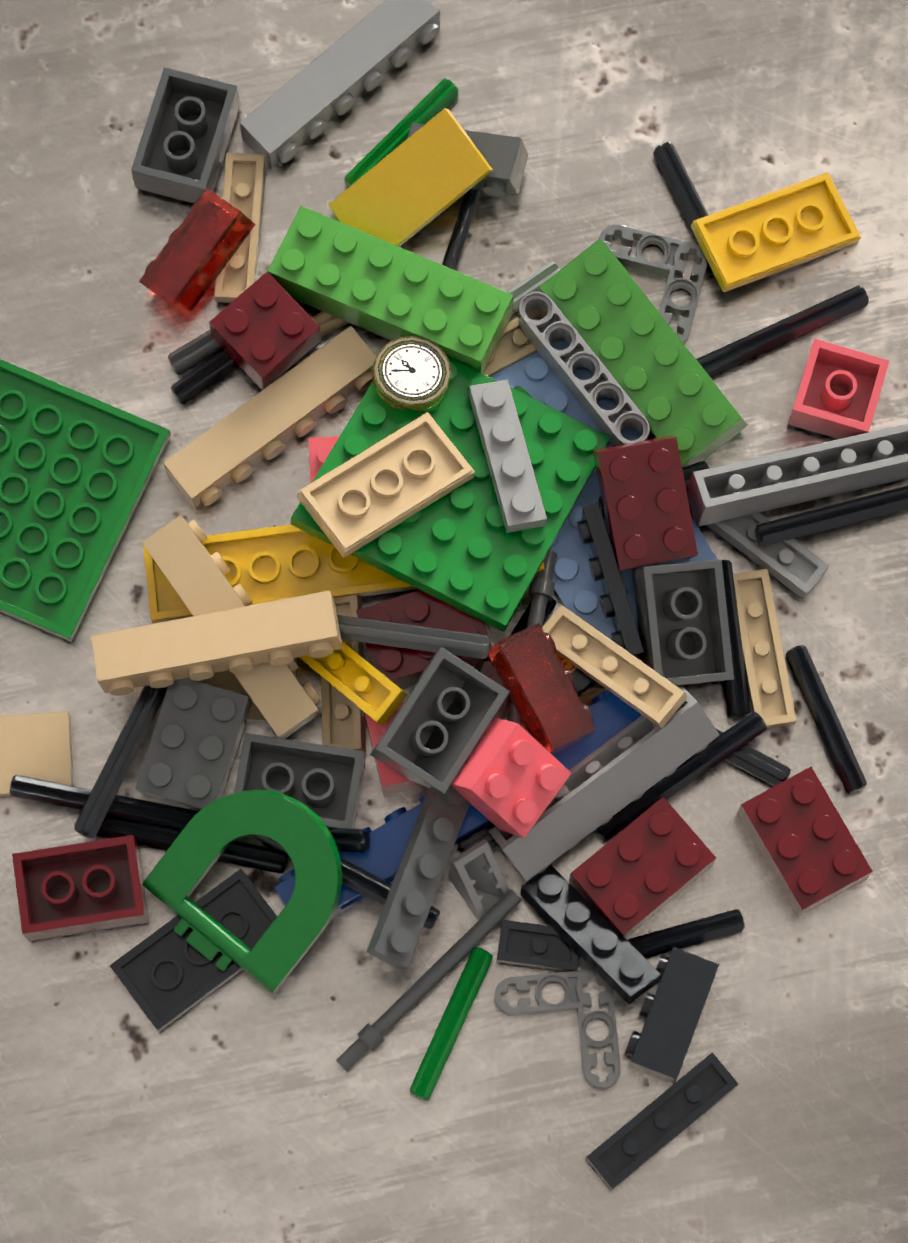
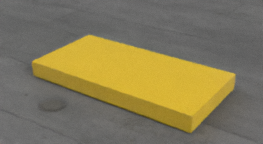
M444 108L328 205L340 222L400 247L490 174L493 169L450 110Z
M828 172L694 220L690 226L723 293L858 243L861 238Z

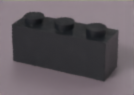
M676 947L672 948L669 957L661 954L656 970L661 974L655 995L647 992L639 1013L640 1016L646 1018L641 1033L633 1030L625 1054L632 1056L629 1067L673 1084L676 1082L718 970V963Z

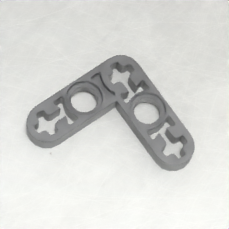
M613 224L607 226L602 230L599 238L603 240L609 249L611 247L609 242H612L614 237L621 238V244L624 246H619L617 251H611L623 266L668 277L659 312L669 325L672 315L680 316L677 333L682 334L678 335V337L686 345L708 264L700 245L624 225ZM633 240L639 241L635 257L630 256ZM651 244L657 245L663 250L664 256L656 262L648 261L643 257V248ZM688 255H693L697 264H694L690 280L682 278L685 269V262L682 260H686ZM676 289H685L691 294L692 300L688 305L678 306L671 301L670 294Z
M595 970L509 977L498 984L495 989L494 998L496 1007L502 1013L509 1016L577 1010L582 1066L586 1082L598 1090L609 1089L616 1084L620 1076L621 1064L613 989ZM589 979H596L597 985L605 987V991L599 993L598 1002L599 1007L607 1005L608 1012L595 1010L584 1014L583 1007H592L590 993H583L582 991L583 987L588 986ZM549 982L561 984L565 991L564 999L557 1004L546 1002L541 994L545 984ZM536 983L535 998L538 1006H529L531 998L519 999L517 1007H510L509 1001L501 999V995L507 994L509 986H515L517 993L530 992L528 984ZM592 1019H602L609 1025L610 1032L606 1039L594 1041L587 1035L586 1026ZM609 1045L612 1046L613 1053L604 1052L605 1065L613 1067L614 1070L613 1073L607 1075V1081H599L598 1075L591 1074L590 1069L597 1066V1052L588 1055L587 1047L602 1049Z

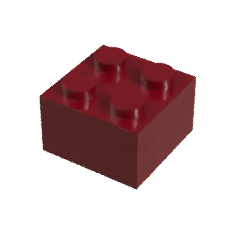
M268 272L262 275L209 321L211 337L262 390L272 384L321 341L320 326Z

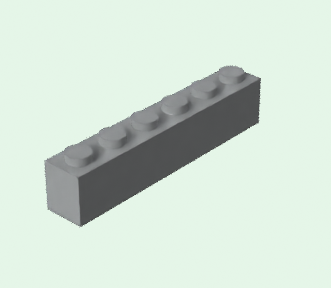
M430 0L383 1L239 122L242 138L257 154L265 155V162L271 168H274L280 162H288L295 156L299 146L308 138L314 139L325 130L330 119L336 114H345L354 105L356 97L365 90L371 91L376 88L388 70L393 66L398 68L403 65L411 56V51L421 42L423 44L430 42L440 29V10Z
M908 424L693 472L686 491L697 527L907 479Z
M682 686L679 688L685 692L687 699L662 729L641 715L569 770L571 775L525 838L500 831L496 826L488 831L526 882L533 876L546 870L549 864L566 851L575 848L587 835L599 826L608 823L620 810L641 798L653 785L674 773L677 767L694 754L703 751L710 742L719 736L718 731L700 704Z

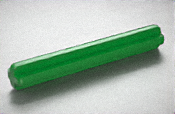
M447 78L439 82L345 176L344 180L348 188L407 140L412 123L426 124L446 108L458 96L459 89Z
M478 947L472 949L411 1084L410 1093L413 1096L426 1101L430 1099L491 964L493 956L490 952Z

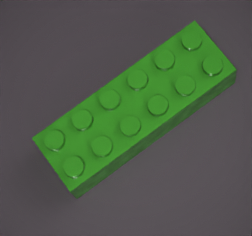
M300 206L267 271L295 300L392 341L398 340L400 335L407 338L426 340L439 348L443 354L483 374L513 314V294L304 206ZM420 343V344H422V345H425V346L431 348V347L428 346L427 344Z
M601 238L539 286L553 300L646 417L653 434L657 438L665 436L677 437L682 468L705 460L748 426Z

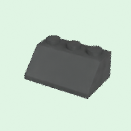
M441 647L433 655L370 755L403 777L444 795L510 691Z

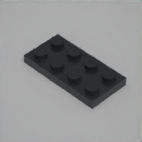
M241 868L195 902L251 950L277 918V915ZM178 915L109 965L158 1032L162 1031L243 970L234 961L231 962L228 966L229 968L225 971L220 970L216 963L222 957L221 952L210 961L186 941L193 931L191 927L183 936L178 935L173 930L182 919Z

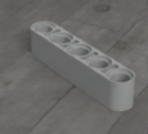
M531 292L525 295L519 305L518 321L521 331L599 430L611 437L610 444L612 446H619L648 440L650 430L646 417L553 300L542 292ZM532 309H538L543 311L546 316L541 320H532L526 314ZM555 339H563L570 346L564 350H556L550 345V342ZM585 368L592 372L593 377L588 380H580L574 376L573 372L577 369ZM609 398L616 402L617 407L612 410H604L598 406L597 402L600 399ZM626 428H633L640 433L641 437L630 441L625 439L620 432Z

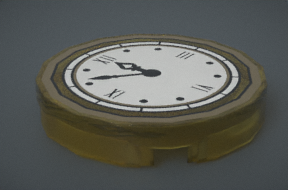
M416 336L398 337L386 343L376 354L372 370L374 388L381 399L392 407L404 411L405 408L424 411L438 404L448 391L452 374L449 359L443 350L430 340Z

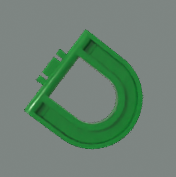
M247 790L221 797L201 809L185 826L142 885L182 918L173 929L178 935L183 936L191 927L193 931L186 939L190 945L210 961L219 952L222 953V957L216 963L220 970L225 971L229 968L228 966L231 962L234 961L269 992L274 994L331 921L342 889V865L337 845L330 831L310 808L282 793L268 790ZM256 834L275 840L287 851L295 869V887L287 905L251 950L191 900L189 896L234 840L243 835Z

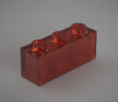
M207 188L204 194L194 202L190 213L181 225L171 233L167 244L156 259L148 264L144 275L138 282L187 318L256 224L239 209Z
M540 623L504 638L489 651V657L505 688L510 691L509 696L527 731L547 751L554 755L584 741L595 731L591 711L584 703L580 702L574 690L575 683L571 673L562 667L556 656L555 643L547 632L544 633Z

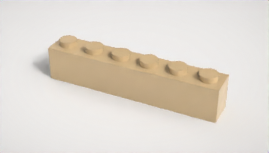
M348 327L164 462L166 474L194 509L202 504L208 506L214 503L223 494L222 489L233 481L240 483L249 477L254 471L253 466L264 458L267 460L275 458L284 450L285 443L294 436L302 437L309 433L316 426V420L325 413L334 414L347 403V397L358 389L360 392L367 390L376 377L375 365L377 357L353 327Z
M179 515L142 541V544L193 616L253 604V601L240 583L233 588L225 577V574L231 570L219 553L216 551L210 555L202 543L208 538L195 519L187 523L183 516ZM294 660L291 663L278 666L271 665L270 663L253 665L254 668L250 671L234 673L279 738L286 739L321 714L316 706L321 701V698L309 681L301 685L293 671L299 668Z
M330 590L91 636L97 682L104 693H110L115 696L130 694L134 691V688L150 685L152 688L168 687L174 683V680L190 678L195 681L206 680L213 677L214 673L226 670L232 673H243L254 668L253 665L270 663L275 666L291 663L295 657L306 655L312 658L327 657L333 654V650L343 649L336 605Z

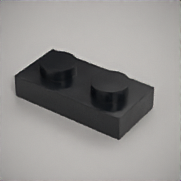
M502 920L497 962L568 972L578 971L580 955L552 926Z

